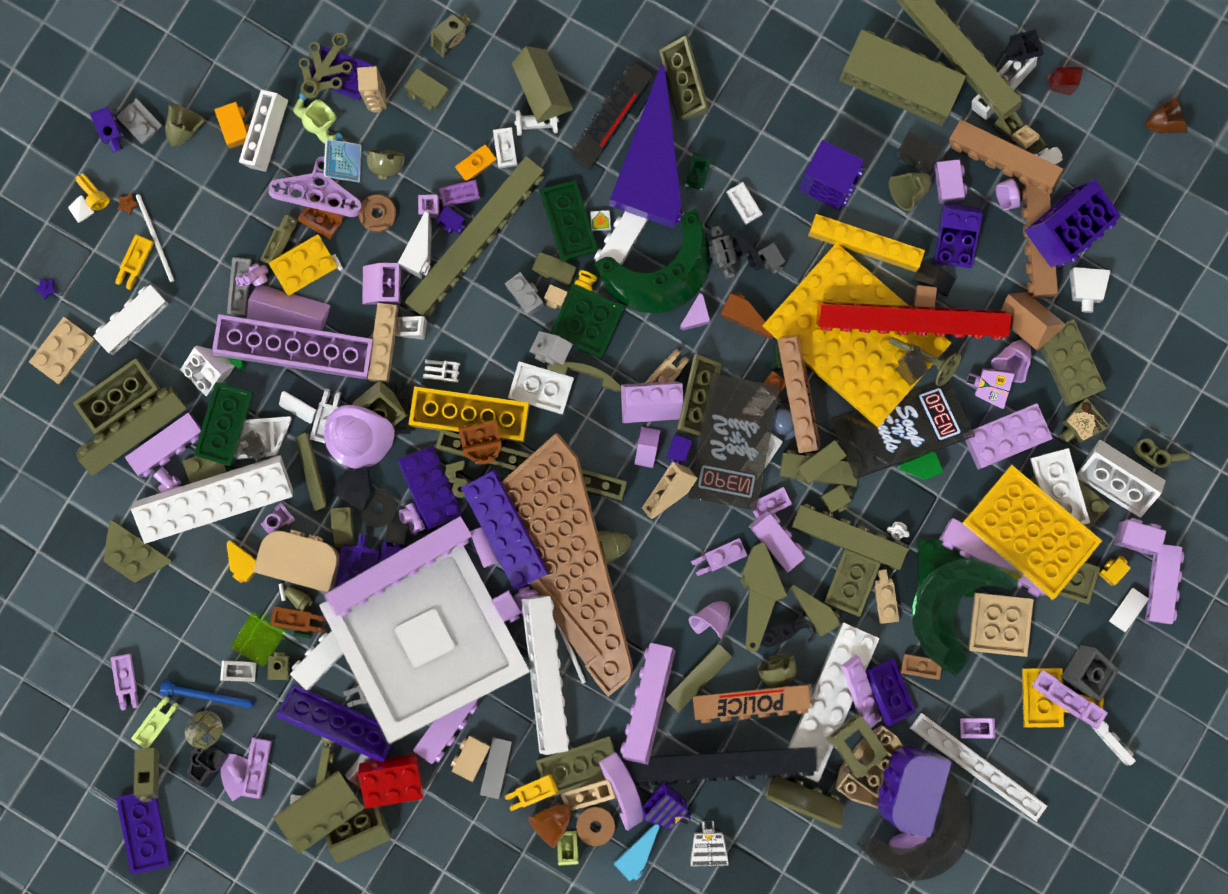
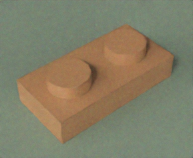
M903 654L900 673L940 680L943 661Z

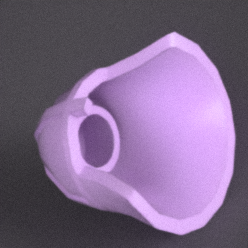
M1025 340L1012 342L999 355L993 358L991 366L993 369L1013 371L1015 375L1012 382H1025L1027 371L1031 364V345Z
M723 601L711 603L698 613L692 615L689 618V624L696 634H700L711 626L718 636L722 638L730 621V606L727 602Z

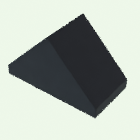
M924 263L920 264L913 281L923 286L937 287V292L946 297L956 280L944 269Z

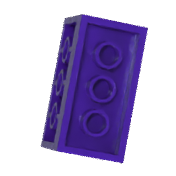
M821 140L803 176L798 191L839 211L841 206L845 207L865 168L861 166L864 160Z
M1093 179L1071 189L1024 231L1050 268L1056 265L1061 267L1068 261L1072 263L1080 257L1078 254L1081 251L1088 250L1092 246L1091 243L1103 237V232L1114 227L1117 224L1116 220L1121 215L1096 179Z

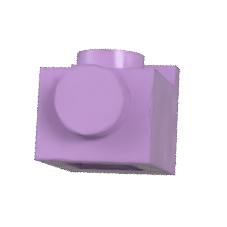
M418 195V214L423 215L424 212H427L430 218H438L440 215L438 195Z

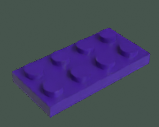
M434 446L397 460L427 531L463 516Z
M134 793L116 797L131 875L171 866L158 798H154L150 802H141L134 796Z

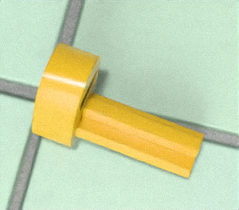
M84 173L76 177V182L88 195L85 203L91 210H101L109 204V197L103 191H99Z

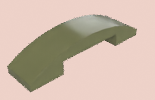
M564 362L563 365L555 363V365L550 364L547 367V370L566 375L569 369L602 379V388L618 393L621 392V386L612 377L595 367L575 362Z

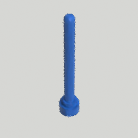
M163 680L160 689V695L164 696L173 695L174 693L252 708L254 705L251 700L175 686L169 680Z

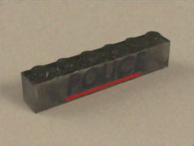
M635 62L632 66L628 65L623 72V79L621 82L617 81L612 89L614 91L613 94L605 98L600 113L597 111L591 120L593 123L589 128L586 127L581 134V141L579 144L576 142L570 150L572 153L571 159L589 171L592 170L653 79L651 72Z

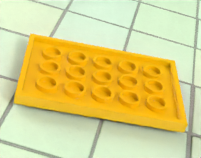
M1013 465L1005 471L962 523L1052 600L1057 597L1102 542L1100 538Z

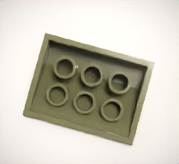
M775 774V778H768L762 793L766 799L841 829L845 803L841 802V797L832 793L830 796L822 794V789L812 786L811 789L804 786L805 782L795 778L794 781H790L783 777V774Z

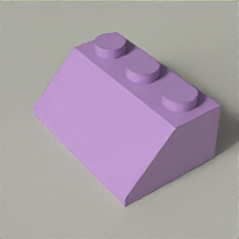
M669 381L621 385L622 423L679 419L683 405L682 383Z

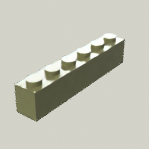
M170 385L167 388L160 389L157 395L145 400L139 408L129 411L125 418L111 424L108 430L97 434L88 444L80 446L76 452L78 461L91 476L95 475L186 410L183 400Z
M809 504L798 507L791 528L880 562L882 565L897 571L901 569L909 549L904 547L905 543L894 540V542L886 540L887 536L876 532V535L868 532V528L858 525V528L854 527L846 519L840 518V521L832 518L833 514L822 511V513L814 511L815 507Z

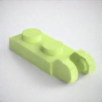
M165 696L158 706L153 708L131 738L141 747H151L171 720V716L178 709L179 705L175 703L170 707L167 714L161 711L169 702L170 698L168 696Z

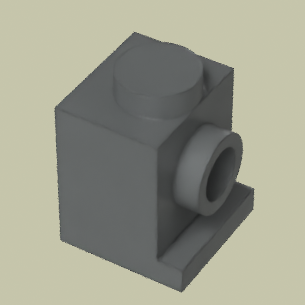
M774 243L757 252L762 257L766 270L769 269L775 275L784 269L782 266L785 265L786 261Z

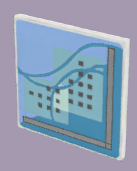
M325 139L324 177L360 182L361 145Z

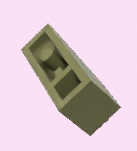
M795 585L789 587L807 618L815 626L819 637L841 625L839 623L841 618L836 610L832 611L830 607Z

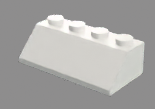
M1099 440L1090 451L1076 474L1079 480L1140 518L1161 495L1166 480L1102 440Z

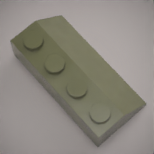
M337 771L273 816V818L297 853L301 854L360 812L364 807L340 772Z

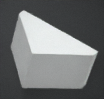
M422 316L397 317L395 336L425 340L427 320Z
M222 661L220 680L255 682L257 662Z

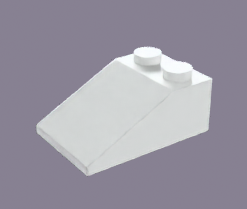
M424 212L398 262L403 270L420 279H423L424 275L426 276L432 268L430 265L432 220L427 212Z

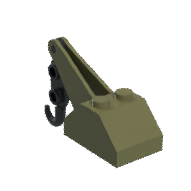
M765 543L753 546L741 571L742 577L739 578L742 587L747 588L749 591L746 649L749 652H756L762 645L773 647L793 638L803 628H808L811 631V636L807 639V643H810L816 637V628L809 621L785 622L766 630L775 601L787 595Z

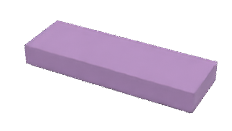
M252 738L241 796L261 799L272 741Z

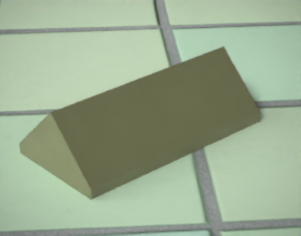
M685 35L659 50L679 121L706 115L708 112V104L688 36Z
M525 46L512 62V66L537 124L573 110L547 50Z
M694 354L677 432L706 438L713 407L712 402L714 403L713 398H715L716 387L722 368L721 363Z

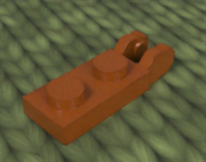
M273 607L270 626L324 633L325 629L323 627L310 626L311 619L323 622L327 620L325 616L314 615L311 612Z

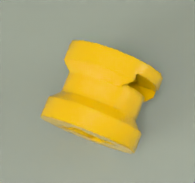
M580 270L579 278L574 284L592 291V284L596 282L597 277L587 271Z

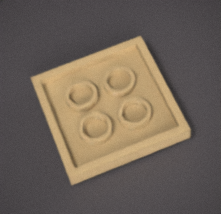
M974 592L968 650L1027 657L1034 599Z

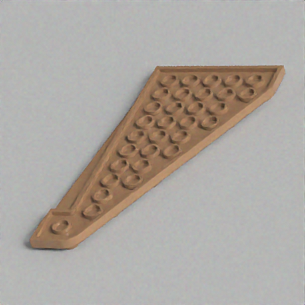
M556 433L507 476L502 483L549 571L547 575L530 584L538 592L539 596L551 597L554 604L553 618L585 663L586 669L595 682L609 697L630 679L633 672V664L579 459L559 433Z

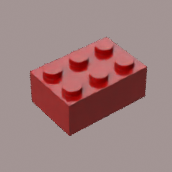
M417 754L387 758L383 763L377 760L359 763L358 777L365 809L423 799L424 786Z

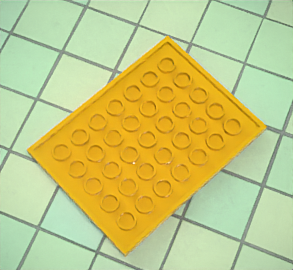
M836 243L763 324V327L777 340L782 336L800 334L805 365L878 428L933 365L919 357L915 358L908 355L906 351L889 344V339L894 337L909 345L912 343L936 358L941 356L951 342L945 337L935 336V333H927V336L916 335V332L901 335L897 334V331L881 334L878 333V330H871L870 333L859 332V329H852L851 332L840 331V328H833L832 331L821 330V327H818L816 324L818 301L909 306Z

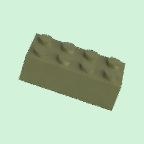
M1074 319L1066 322V326L1040 348L1066 407L1106 389Z
M135 358L73 402V405L92 432L97 435L108 430L114 422H119L125 418L129 411L139 408L145 400L157 395L160 387L143 363Z

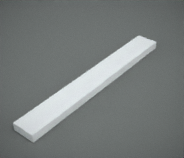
M920 713L909 727V729L1037 822L1047 808L1046 804L924 714Z

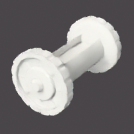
M516 110L515 125H517V135L521 136L522 130L540 128H553V132L558 133L557 123L559 118L556 116L549 119V123L543 121L537 124L534 115L521 116L520 110Z

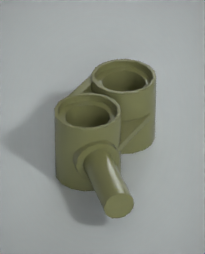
M1150 439L1137 441L1133 447L1134 453L1155 469L1166 467L1171 462L1189 460L1188 452L1169 454L1155 446L1154 442ZM1142 443L1147 445V453L1142 452L1140 448ZM1157 455H1161L1163 457L1162 465L1157 463Z

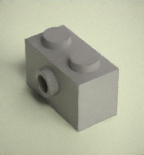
M521 272L505 283L506 288L528 317L544 306L542 300L536 294L538 292L536 286L532 282L528 283Z
M539 331L529 352L536 355L535 359L543 363L563 365L573 344L557 335Z

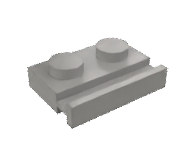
M137 98L116 116L142 145L149 141L160 128H163Z

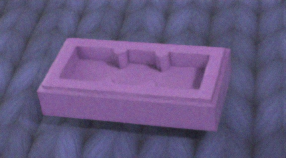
M476 180L439 188L443 208L480 199Z

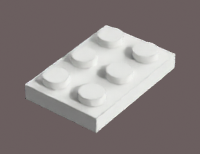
M518 362L508 399L527 402L531 406L563 415L574 378Z

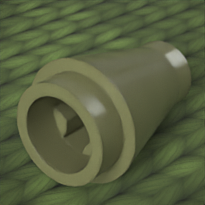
M292 585L284 591V595L288 597L298 611H307L313 603L310 595L294 588Z

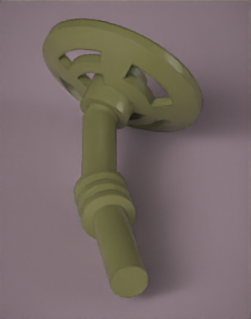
M894 337L889 339V344L906 351L908 355L915 358L919 357L937 366L939 371L936 377V385L939 387L950 380L961 361V354L959 353L951 355L946 360H940L922 351L920 347L912 343L909 345Z

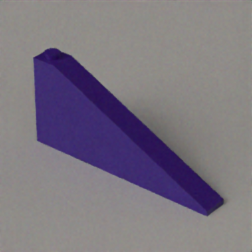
M661 65L611 195L609 206L674 228L676 223L680 224L683 213L680 212L681 197L665 66Z

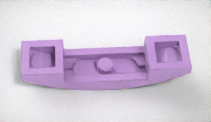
M1041 670L1032 684L1034 689L1049 700L1096 729L1099 728L1108 713L1060 683L1058 679L1044 670Z
M614 752L601 760L599 764L605 779L610 780L622 812L619 814L626 830H630L643 821L642 807L631 776L619 756Z

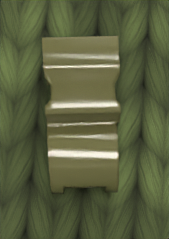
M465 461L446 465L445 471L449 482L454 483L452 488L454 495L459 498H465L461 487L469 484L468 480L457 478L456 475L458 471L464 470Z

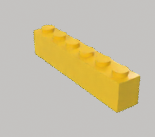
M818 214L815 215L808 234L809 237L833 245L837 243L842 248L914 272L919 269L925 252L923 249Z

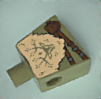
M453 14L431 31L430 46L443 58L446 57L464 39L466 26L471 23L469 17L466 14H462L459 18Z
M1085 398L1063 420L1062 423L1067 429L1060 434V437L1065 443L1070 442L1073 438L1081 443L1110 426L1091 402Z

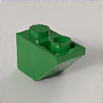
M929 450L919 453V458L914 460L911 457L901 460V465L897 466L898 471L922 481L943 473L935 451L930 453Z

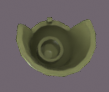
M169 103L165 133L170 145L173 147L179 146L190 140L196 130L205 122V119L186 107Z
M908 172L907 174L890 177L889 179L891 196L895 203L904 211H911L929 192L932 185V178L927 173Z
M609 530L598 531L606 565L617 560L629 549L632 539L627 534Z

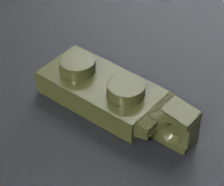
M284 215L280 226L275 227L260 259L263 263L268 264V262L282 254L289 242L292 231L295 229L296 219Z

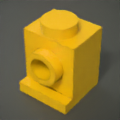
M1119 555L1114 560L1112 558L1108 560L1104 565L1106 569L1099 570L1098 574L1108 584L1113 586L1131 568L1127 565L1128 561Z

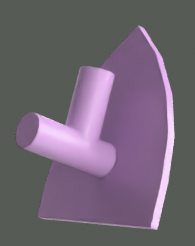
M229 754L221 767L222 783L232 801L241 796L248 761L246 758L236 754Z

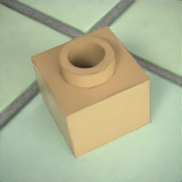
M550 284L544 301L547 302V306L553 309L561 308L568 292Z

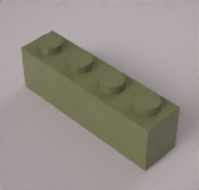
M787 450L786 453H782L779 477L799 480L796 475L798 473L796 469L816 454L806 453L803 456L798 455V451ZM844 458V461H839L812 482L855 488L857 486L860 463H855V459Z

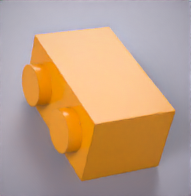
M236 102L214 109L228 147L231 149L244 144L250 126L245 124L243 119L246 117L243 107H239Z

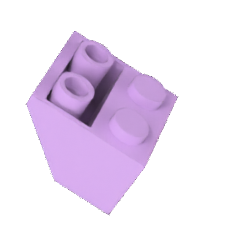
M377 263L363 266L362 304L383 303L401 305V266L399 263Z

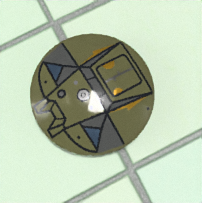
M201 711L194 714L185 726V737L188 743L202 750L208 749L217 742L224 732L220 717L211 711Z

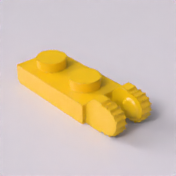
M137 234L134 236L120 266L116 284L120 285L124 281L126 272L131 275L126 288L129 290L133 288L154 245L153 241Z
M552 774L516 789V791L505 795V798L510 800L518 795L520 803H515L509 807L513 811L522 806L524 808L559 791Z

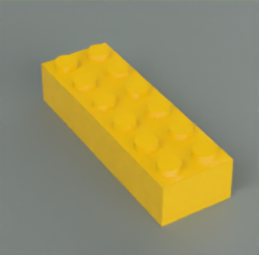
M414 386L409 425L411 427L437 431L442 429L459 434L458 427L496 419L501 440L524 443L530 405L527 402Z

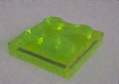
M250 614L231 648L265 667L268 663V656H272L285 633Z

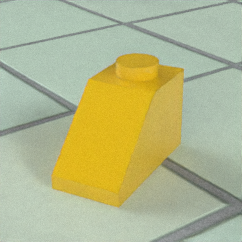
M229 540L227 542L230 571L234 573L233 577L239 582H250L256 574L253 572L256 558Z

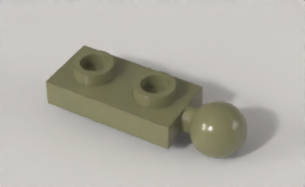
M322 737L324 746L322 747L316 786L331 776L329 766L330 763L333 764L335 752H332V744L335 742Z

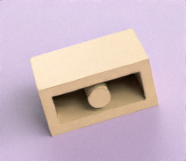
M471 735L468 739L464 738L459 747L462 749L460 756L456 755L451 763V766L454 767L452 772L473 782L491 745Z

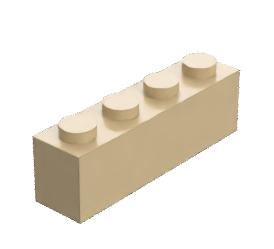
M377 66L357 68L359 92L367 109L371 110V112H381L382 109H387L385 85Z
M377 304L368 371L369 381L389 383L399 312L397 305Z

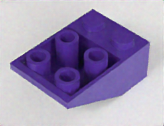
M949 203L942 204L934 258L935 264L972 268L983 214L981 208Z

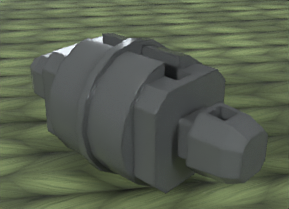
M720 226L713 227L710 233L714 240L708 242L710 258H712L716 270L723 268L724 271L722 273L726 279L735 277V270L732 268V265L737 263L736 249L729 235L722 236L723 231Z

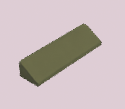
M303 433L296 437L295 440L314 511L328 508L310 435Z
M718 643L665 700L679 712L732 656Z

